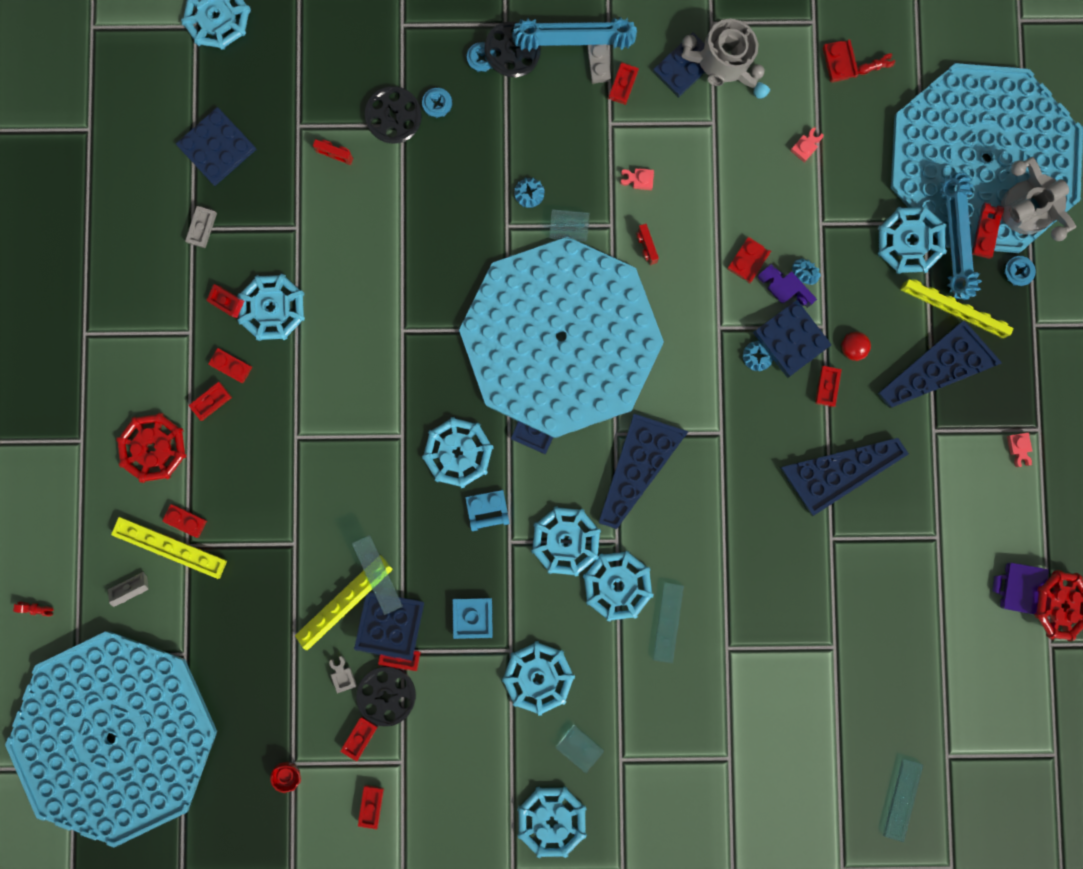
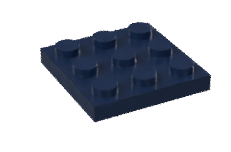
M218 107L176 143L214 186L257 150Z
M798 300L753 332L787 378L832 345Z
M369 592L366 594L354 650L413 661L425 603Z

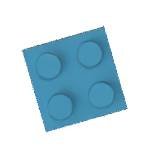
M492 598L453 599V639L493 638Z

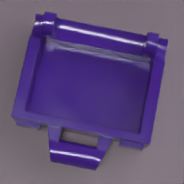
M1007 563L1005 566L1006 575L994 576L992 588L993 592L1003 596L1000 599L1001 609L1029 614L1036 613L1039 594L1037 589L1048 580L1049 569ZM1002 579H1005L1004 590L1000 591Z

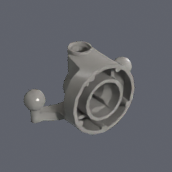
M724 19L714 24L705 38V46L701 52L690 51L697 45V40L693 35H687L683 38L682 45L684 50L682 58L700 63L703 70L709 75L707 80L712 85L721 86L724 82L739 80L743 84L755 88L758 79L762 78L765 73L764 67L760 64L752 66L750 74L746 72L758 54L759 44L753 30L740 20Z
M1030 157L1025 161H1014L1010 168L1011 173L1016 176L1023 175L1028 167L1030 178L1017 183L1005 193L1001 201V206L1004 207L1002 215L1004 222L1010 229L1020 234L1031 235L1044 230L1053 221L1058 220L1064 227L1057 226L1053 228L1051 237L1055 241H1063L1067 237V233L1076 228L1074 221L1065 211L1066 195L1069 193L1067 183L1062 179L1056 181L1042 174L1034 157ZM1031 197L1038 202L1039 208H1034L1029 200Z

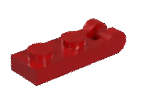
M983 203L972 255L989 259L993 257L999 225L1004 212L1003 206L997 205L994 207L990 203ZM989 213L993 214V219L988 218Z

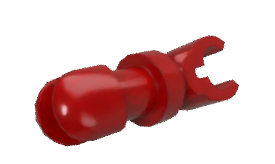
M889 53L880 60L875 59L872 63L860 65L858 72L861 75H865L872 70L878 71L881 67L889 68L895 64V60L887 61V59L892 57V54Z
M18 601L13 607V611L17 613L29 612L30 615L42 614V616L48 617L54 614L48 612L54 611V608L38 606L36 603L30 605L29 603Z

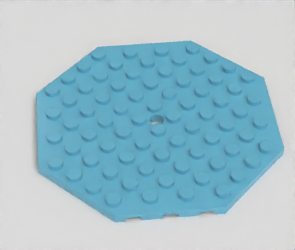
M955 63L894 116L891 189L908 208L927 206L944 224L946 223L947 248H951L947 200L941 199L943 193H940L939 190L943 187L940 183L945 182L944 176L950 175L952 172L965 173L966 176L972 178L969 183L974 185L969 190L973 194L967 195L972 249L983 203H990L994 207L997 205L1001 206V201L1010 188L1030 178L1028 167L1023 175L1016 176L1011 173L1010 168L1014 161H1025L1030 157H1034L1042 174L1056 181L1059 179L1064 180L1069 187V193L1066 195V212L1081 200L1083 127L1069 116V111L1061 103L1058 104L1051 96L1052 93L1043 83L1040 84L1033 77L1035 74L1030 69ZM983 154L990 155L991 161L987 163L982 157ZM1031 197L1029 200L1034 208H1039L1038 202ZM989 213L988 218L993 219V214ZM926 217L924 218L923 222L925 225L933 229L935 226ZM1001 217L994 251L1020 253L1056 221H1053L1044 230L1029 235L1020 234L1010 229L1004 222L1003 217ZM938 232L933 233V236L938 240Z
M569 237L493 262L459 329L485 405L553 438H558L567 433L631 412L664 343L637 269ZM564 332L567 338L564 341H558L556 334Z
M106 631L34 666L31 682L27 685L22 699V706L17 712L12 725V733L8 737L5 746L36 818L53 822L56 826L66 830H74L81 833L82 836L93 840H100L107 843L106 845L116 847L188 812L217 729L184 658ZM108 733L116 735L114 743H110L107 740Z

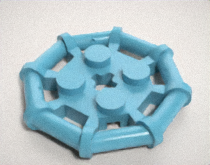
M187 0L181 23L191 34L196 45L212 46L223 50L239 37L245 36L248 15L251 12L250 7L246 5L244 0H235L238 6L234 8L229 3L230 0H202L200 2L198 0ZM196 6L198 9L197 14L192 16L193 8ZM216 12L217 14L220 13L218 18L212 19V13ZM237 14H241L239 25L235 24V16ZM199 23L202 29L197 32L193 24ZM231 28L234 30V32L223 38L222 34ZM208 33L212 36H217L218 40L205 37Z
M927 206L914 208L898 207L877 229L879 230L878 256H881L898 274L906 272L927 273L928 269L941 256L947 253V225L938 219ZM906 215H919V219L907 220ZM925 217L935 226L933 229L925 225L923 222ZM900 219L902 224L896 230L891 229L890 227ZM938 232V246L933 245V233ZM887 234L892 235V246L887 248ZM910 235H914V238L918 239L917 242H914V245H910V242H907V238H910ZM930 249L935 251V253L925 262L923 256ZM894 250L897 255L901 256L900 263L889 253ZM907 259H918L919 265L905 264Z
M284 274L254 276L255 279L237 295L245 301L239 313L238 323L242 324L258 341L288 339V335L305 320L303 312L304 292L300 291ZM276 283V286L265 288L264 284ZM284 285L292 294L286 296L281 291L282 286ZM257 287H259L260 290L258 291V294L256 296H253L252 298L249 297V295ZM295 300L296 313L290 311V301ZM246 302L251 303V313L247 314ZM270 302L275 306L272 312L266 309ZM289 316L294 318L285 328L282 327L281 324L286 322ZM255 318L261 324L258 329L250 322L251 319ZM277 326L278 331L265 332L266 327Z
M451 417L450 420L435 429L429 430L422 460L426 462L437 483L444 482L465 488L472 481L488 473L487 467L491 451L494 448L481 429V424ZM457 427L471 431L468 435L457 433ZM451 428L452 434L447 435L444 439L439 436ZM475 434L483 446L477 447L472 440ZM435 439L440 442L438 453H432ZM457 447H460L463 455L455 458V454L452 452ZM478 452H483L481 464L478 465L475 463ZM439 458L444 466L441 471H439L433 459ZM473 466L476 471L464 477L463 472ZM447 470L458 472L459 478L445 474Z
M555 506L539 522L534 523L533 549L531 552L535 554L548 570L547 573L575 575L576 577L593 561L598 560L601 530L587 516L584 509L558 508V506ZM561 516L576 518L574 522H564ZM556 517L558 523L550 530L547 529L545 526ZM580 520L590 530L589 532L584 533L578 526ZM542 532L548 533L545 546H541ZM566 535L572 540L568 547H564V543H561V539H564ZM592 536L591 550L589 551L585 549L586 537ZM547 549L555 557L552 563L542 551ZM582 553L586 554L587 557L576 565L574 560ZM558 560L570 561L571 567L556 565Z
M627 550L620 553H601L598 560L583 575L587 606L590 605L609 622L626 618L636 619L637 615L654 595L652 594L650 579L651 569L646 567ZM622 560V566L610 567L608 563L610 561ZM628 562L639 570L636 574L626 568ZM604 565L606 571L600 578L595 577L594 575ZM642 576L644 590L638 589V577ZM592 581L598 582L599 595L594 596ZM615 581L623 582L621 585L623 587L622 591L619 589L617 591L614 590L615 586L613 583ZM637 594L642 595L640 600L633 607L631 605L632 600L635 598ZM603 598L611 605L609 610L597 601ZM627 605V611L614 612L615 606Z
M535 641L534 644L510 654L511 658L502 682H504L514 707L518 706L537 713L538 716H542V713L561 704L565 705L572 681L575 679V674L572 673L562 649L557 650L541 644L539 641ZM535 652L534 659L529 660L527 662H524L521 659L522 657H525ZM540 652L553 656L551 662L540 658ZM558 661L564 672L562 675H558L554 664ZM518 663L522 666L519 676L513 677V672ZM536 673L544 676L540 684L537 681H533ZM559 680H564L559 694L555 691ZM515 682L519 683L523 691L519 696L513 685ZM550 695L555 697V699L542 705L541 699ZM525 696L533 697L534 699H537V705L524 701L523 699L525 698Z
M565 786L563 788L537 787L531 796L517 808L519 821L518 839H521L538 858L562 856L566 858L579 842L587 836L585 832V811L587 808ZM545 796H559L558 801L545 800ZM564 798L574 807L572 810L564 806L562 803ZM538 799L541 801L537 809L534 811L529 809ZM526 815L532 816V827L527 829ZM577 815L578 828L572 827V816ZM550 817H554V820L558 821L553 827L546 823V821L550 820ZM571 832L575 836L565 845L563 839H566ZM535 833L538 839L542 840L540 845H538L529 835ZM546 843L559 844V848H545Z

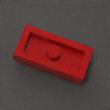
M621 62L609 95L610 100L624 105L627 104L639 68Z
M315 139L313 148L317 153L351 165L353 157L350 150L339 146V148L332 146L333 144L327 140L319 141Z
M645 223L639 226L636 237L638 242L643 244L644 250H642L645 261H649V264L653 265L658 262L659 257L648 226Z
M216 284L213 285L206 300L235 318L238 317L245 302Z
M217 348L208 364L242 384L252 369L248 364Z
M827 366L821 367L815 404L836 407L842 369Z
M218 382L188 406L199 420L203 421L230 400L232 396L222 383Z
M171 504L162 522L199 538L207 520Z
M414 651L413 661L380 655L378 665L417 671L421 652Z
M361 716L340 752L357 762L377 730L378 725L369 722L365 717Z
M364 786L358 827L378 829L384 793L383 787Z

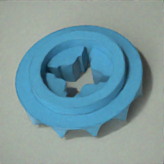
M484 42L472 45L467 52V62L471 69L473 68L477 72H486L492 68L486 56V62L483 60L478 61V55H485ZM492 50L490 52L493 57H497L496 51Z
M442 88L430 89L423 96V109L429 116L436 118L445 117L450 112L452 106L450 94ZM441 98L440 103L442 106H437L434 108V103L432 101L437 102Z
M533 177L524 178L518 181L515 187V198L524 207H535L544 198V187L540 181L535 180ZM527 186L531 190H535L534 192H532V199L528 194H524V192H526Z
M1016 256L1005 265L1004 274L1007 276V281H1010L1013 285H1027L1035 277V266L1027 257ZM1025 267L1021 274L1015 276L1017 269Z
M801 258L792 265L793 273L805 284H816L821 276L819 268L814 266L815 263H810L809 259L805 261Z
M759 341L751 342L744 349L743 360L751 370L763 371L772 364V357ZM758 350L760 351V354L766 356L760 358L759 364L757 357L751 356L753 354H756Z

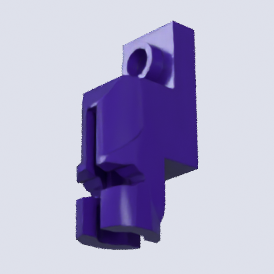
M771 264L757 276L763 284L770 282L767 289L782 303H785L794 294L797 296L796 299L799 303L807 308L817 300L792 271L786 277H783V273Z

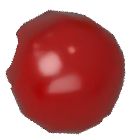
M856 331L846 334L841 344L843 354L848 359L854 361L864 359L871 349V342L868 336Z
M291 762L278 764L271 773V784L277 791L283 793L294 791L299 783H301L299 768Z

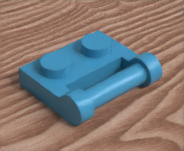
M503 490L465 497L472 531L503 523L504 525L510 524ZM500 510L502 512V516L478 521L475 518V515Z

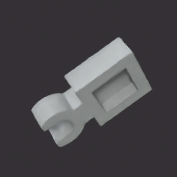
M344 656L339 657L340 665H336L333 659L329 661L331 668L336 671V673L331 674L337 693L357 686L351 667L347 669L344 667L346 663Z

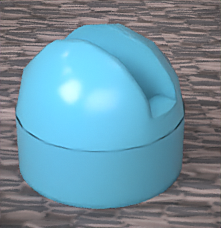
M758 82L754 88V95L760 99L766 97L770 92V88L761 82Z

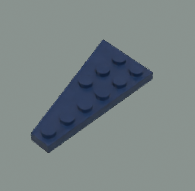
M963 320L878 393V396L889 408H892L1002 364V362Z
M633 414L598 522L599 524L614 529L620 526L687 435L688 431Z
M899 438L784 466L780 469L810 515L814 516L909 453Z

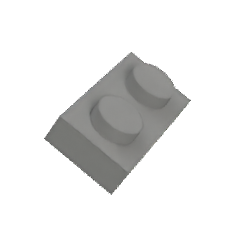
M588 45L592 84L610 82L611 75L607 45Z
M197 206L185 242L206 248L217 213L213 210Z
M142 572L108 589L109 603L115 607L148 590L146 574Z

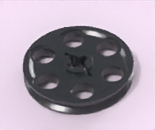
M503 22L496 25L489 32L484 47L485 56L490 66L498 73L508 77H522L529 74L536 67L541 54V46H538L537 50L531 49L528 51L526 48L521 50L520 46L515 45L511 31L514 30V26L518 22ZM499 33L504 39L501 41L496 40L494 34ZM510 46H511L513 49H516V51L513 52V50H509V49H510ZM492 50L499 51L500 56L493 57L490 52ZM527 58L532 64L526 66L522 63V59ZM510 62L514 65V69L508 70L504 64Z
M386 87L375 92L367 102L365 108L367 126L370 132L383 142L397 144L407 141L415 135L421 124L422 114L420 105L415 96L406 89ZM398 93L400 98L397 101H391L389 99L390 95ZM381 101L383 106L381 109H374L373 103ZM413 103L415 109L407 111L405 109L406 104ZM389 106L392 112L396 114L398 124L396 123L395 119H393V117L391 116ZM374 119L382 121V124L377 128L371 125ZM407 121L414 123L413 128L410 130L404 128V123ZM395 129L397 135L392 138L388 137L387 131Z
M389 666L378 667L370 671L361 680L357 689V705L361 714L369 722L378 726L396 725L406 719L414 707L416 700L414 683L399 668ZM384 671L388 674L386 682L378 680L377 675L379 672ZM398 678L406 680L407 685L405 688L401 689L396 686ZM369 684L373 687L371 695L364 694V685ZM384 691L392 695L388 701L382 697L376 699V697L382 696ZM402 697H407L410 700V706L407 708L401 707L399 700ZM368 704H374L377 707L375 714L367 713L366 707ZM388 710H392L395 713V719L392 721L386 720L384 716Z

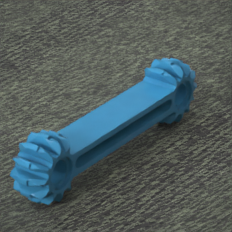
M621 17L618 20L613 18L611 22L536 23L535 19L529 21L527 18L526 21L520 19L519 23L515 24L512 38L516 46H520L521 50L526 48L528 51L531 48L537 50L538 46L605 44L613 45L614 49L620 47L622 50L624 47L629 49L634 44L637 28L634 27V22H629L628 18L622 20Z
M952 172L950 175L944 176L945 182L940 183L943 187L939 190L940 193H943L941 199L947 200L953 276L948 277L951 284L946 286L951 287L949 293L955 294L954 298L968 300L970 297L976 296L975 291L981 290L978 283L982 282L977 280L979 273L973 271L967 195L973 194L969 190L974 185L969 183L972 178L966 176L965 173ZM964 280L966 281L965 287H963Z

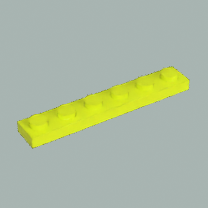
M909 279L903 283L900 289L1001 338L1010 336L1014 329L1008 326V323L1005 321L995 320L988 313L978 312L971 305L961 304L952 296H944L935 288H927L921 285L922 283L918 280Z
M122 517L118 518L111 534L217 579H220L227 563L225 559Z
M381 555L295 635L302 648L305 650L311 648L393 570Z

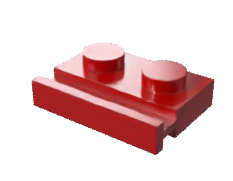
M850 39L844 42L824 44L823 52L830 82L846 80L851 77L856 78L859 75Z
M748 237L727 270L745 279L750 284L771 251Z

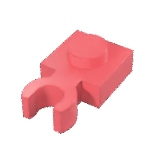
M815 127L810 130L808 138L803 135L790 150L804 163L817 149L818 146L814 143L820 142L824 136L821 134L819 137H814Z
M635 168V173H631L629 170H622L621 175L628 176V179L621 180V185L627 186L630 183H634L633 189L652 190L654 170Z
M1029 433L1007 436L1010 455L1016 454L1015 466L1022 467V459L1025 460L1026 466L1032 465V460L1027 455V452H1032Z

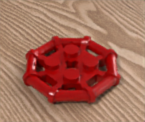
M163 413L132 417L129 425L116 438L120 460L118 465L136 477L140 483L165 478L167 480L170 479L171 474L187 456L184 448L183 428H179L167 419ZM155 422L154 428L144 429L142 425ZM164 425L172 432L167 435L160 429ZM137 428L138 434L133 440H129L128 437ZM174 438L177 451H173V448H171L172 439ZM155 443V452H148V445ZM126 444L131 445L130 452L132 457L127 458ZM171 455L175 456L168 467H166L165 463ZM137 461L143 466L142 471L134 467L132 463ZM160 467V472L149 473L150 468Z
M1056 570L1053 571L1052 576L1042 586L1038 587L1037 612L1034 614L1035 618H1038L1049 639H1065L1071 642L1076 639V636L1083 629L1082 575ZM1063 580L1068 581L1066 586H1063ZM1059 625H1062L1063 631H1058Z

